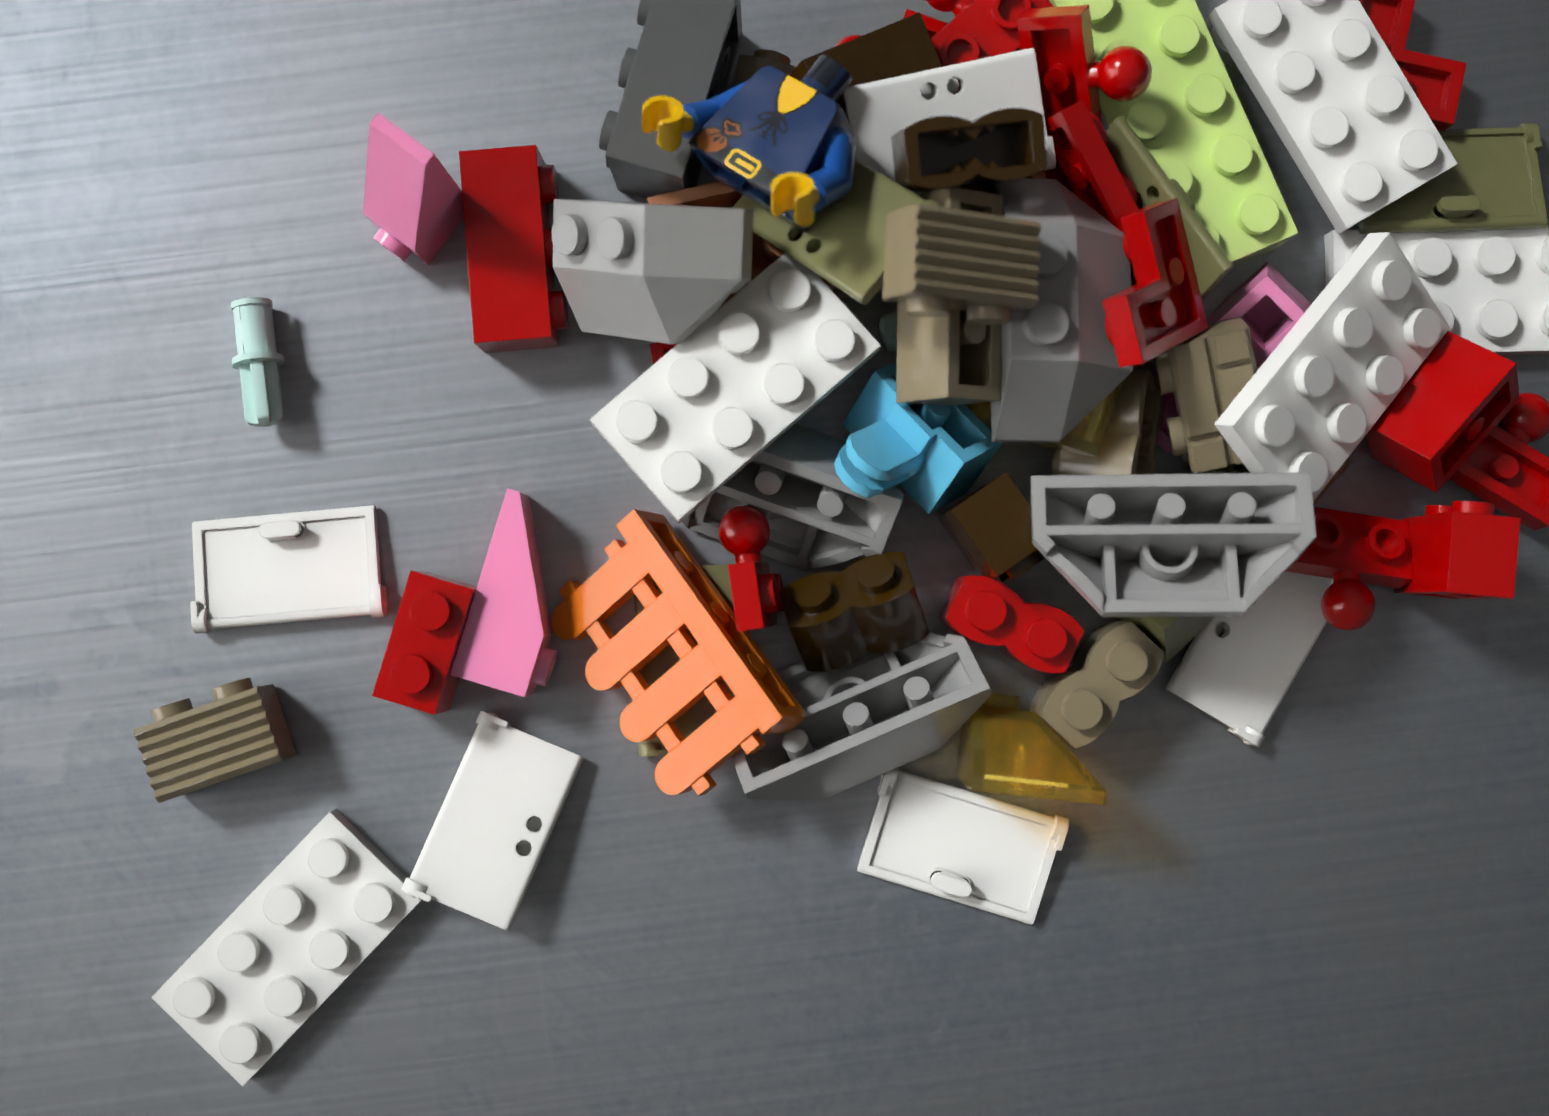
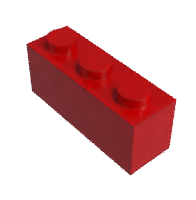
M536 145L459 151L474 344L484 353L560 347L558 329H568L569 318L565 293L563 290L555 291L552 228H550L548 204H554V199H559L555 166L545 165Z

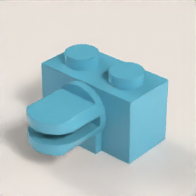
M897 362L874 371L842 425L851 434L848 436L846 444L840 449L834 462V467L842 483L863 497L870 498L879 495L900 484L906 493L930 514L965 495L1003 442H991V430L966 405L938 406L896 403Z

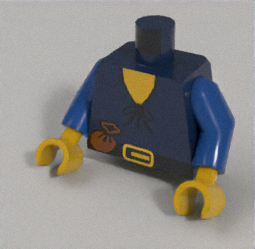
M820 55L801 82L773 66L760 68L749 80L711 99L681 104L678 100L669 96H654L643 104L641 130L647 134L657 131V145L667 152L675 151L682 143V136L686 139H691L688 144L712 177L771 211L773 216L781 217L804 232H807L811 227L819 210L847 195L853 187L856 157L855 134L842 107L836 103L852 82V77L840 63L829 56Z

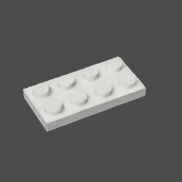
M1228 0L1214 8L1209 15L1210 23L1338 235L1458 164L1359 0Z
M1549 225L1541 229L1391 233L1450 327L1448 331L1500 356L1549 355ZM1359 229L1345 230L1339 235L1336 230H1332L1324 235L1326 286L1368 234H1360Z
M1390 232L1369 233L1214 423L1215 427L1250 473H1310L1313 501L1450 329Z
M784 253L719 308L681 344H677L589 420L673 518L680 523L879 352L881 345L818 274Z
M334 809L311 830L151 998L243 1087L412 912L422 899L410 897L408 893L401 890L407 876L343 814Z

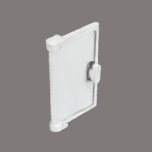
M1034 48L847 87L843 92L847 119L855 134V158L895 181L891 137L895 133L930 117L954 116L972 121L990 112L1006 108H1024L1043 115L1047 166L1041 172L1054 169L1056 166L1053 137L1047 135ZM956 78H958V79L960 80V82H961V88H960V91H959L958 93H956V92H957L958 89H959V82H958V80H957ZM966 181V182H964V183H962V184H959V185H956V186H961V185L970 184V183H974V182ZM912 191L913 193H915V194H917V195L923 194V193H928V192H916V191Z
M375 505L192 522L196 601H190L191 624L196 634L210 633L212 629L364 615H371L372 618L387 616L386 586L381 585L378 522ZM300 524H302V525H303V528H304V532H303V534H302L300 537H297V538H296L295 536L299 535L300 532H301V525H300Z
M1285 571L1243 617H1215L1192 640L1165 689L1229 727L1227 731L1242 739L1246 745L1260 748L1265 739L1263 733L1327 623L1321 611V599L1325 590L1333 584V579Z
M480 711L476 720L478 726L410 877H406L401 890L408 893L410 897H417L427 902L435 900L509 931L584 757L510 726L511 723L498 718L494 712L486 713Z
M899 767L880 775L881 780L877 790L879 799L858 863L857 872L1033 925L1056 851H1062L1066 835L1069 831V818L1059 815L1054 817L911 774L899 770ZM937 870L941 871V873H940V872H937V873L933 874L932 877H931V874H932L934 871H937Z

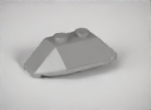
M1022 178L1004 183L988 184V193L1003 195V217L1039 222L1042 227L1038 235L1042 243L1037 250L1041 255L1037 264L1040 273L1036 279L1040 284L1036 292L1039 302L1035 308L1010 313V323L1002 324L1001 401L991 402V442L1058 443L1133 371V365L1119 367L1114 346L1106 335V314L1102 300L1131 287V263L1127 260L1123 249L1124 233L1056 179Z
M554 199L551 232L553 269L581 332L666 344H681L717 311L730 293H737L751 280L754 209Z
M795 423L682 522L690 530L719 539L718 528L722 517L734 507L752 506L765 515L770 525V538L765 548L760 552L761 555L803 570H811L842 563L861 555L868 557L874 554H882L904 494L896 486L870 498L853 492L842 483L834 467L836 457L840 449L846 444V441Z
M1310 473L1031 476L1032 544L1102 617H1243L1316 538Z
M929 632L922 640L907 648L888 653L868 652L851 665L828 672H809L803 660L776 672L808 716L789 732L762 734L760 732L759 735L765 742L761 749L755 754L747 755L743 748H741L731 756V759L748 799L824 800L940 750L992 695L991 689L965 637L947 634L945 637Z

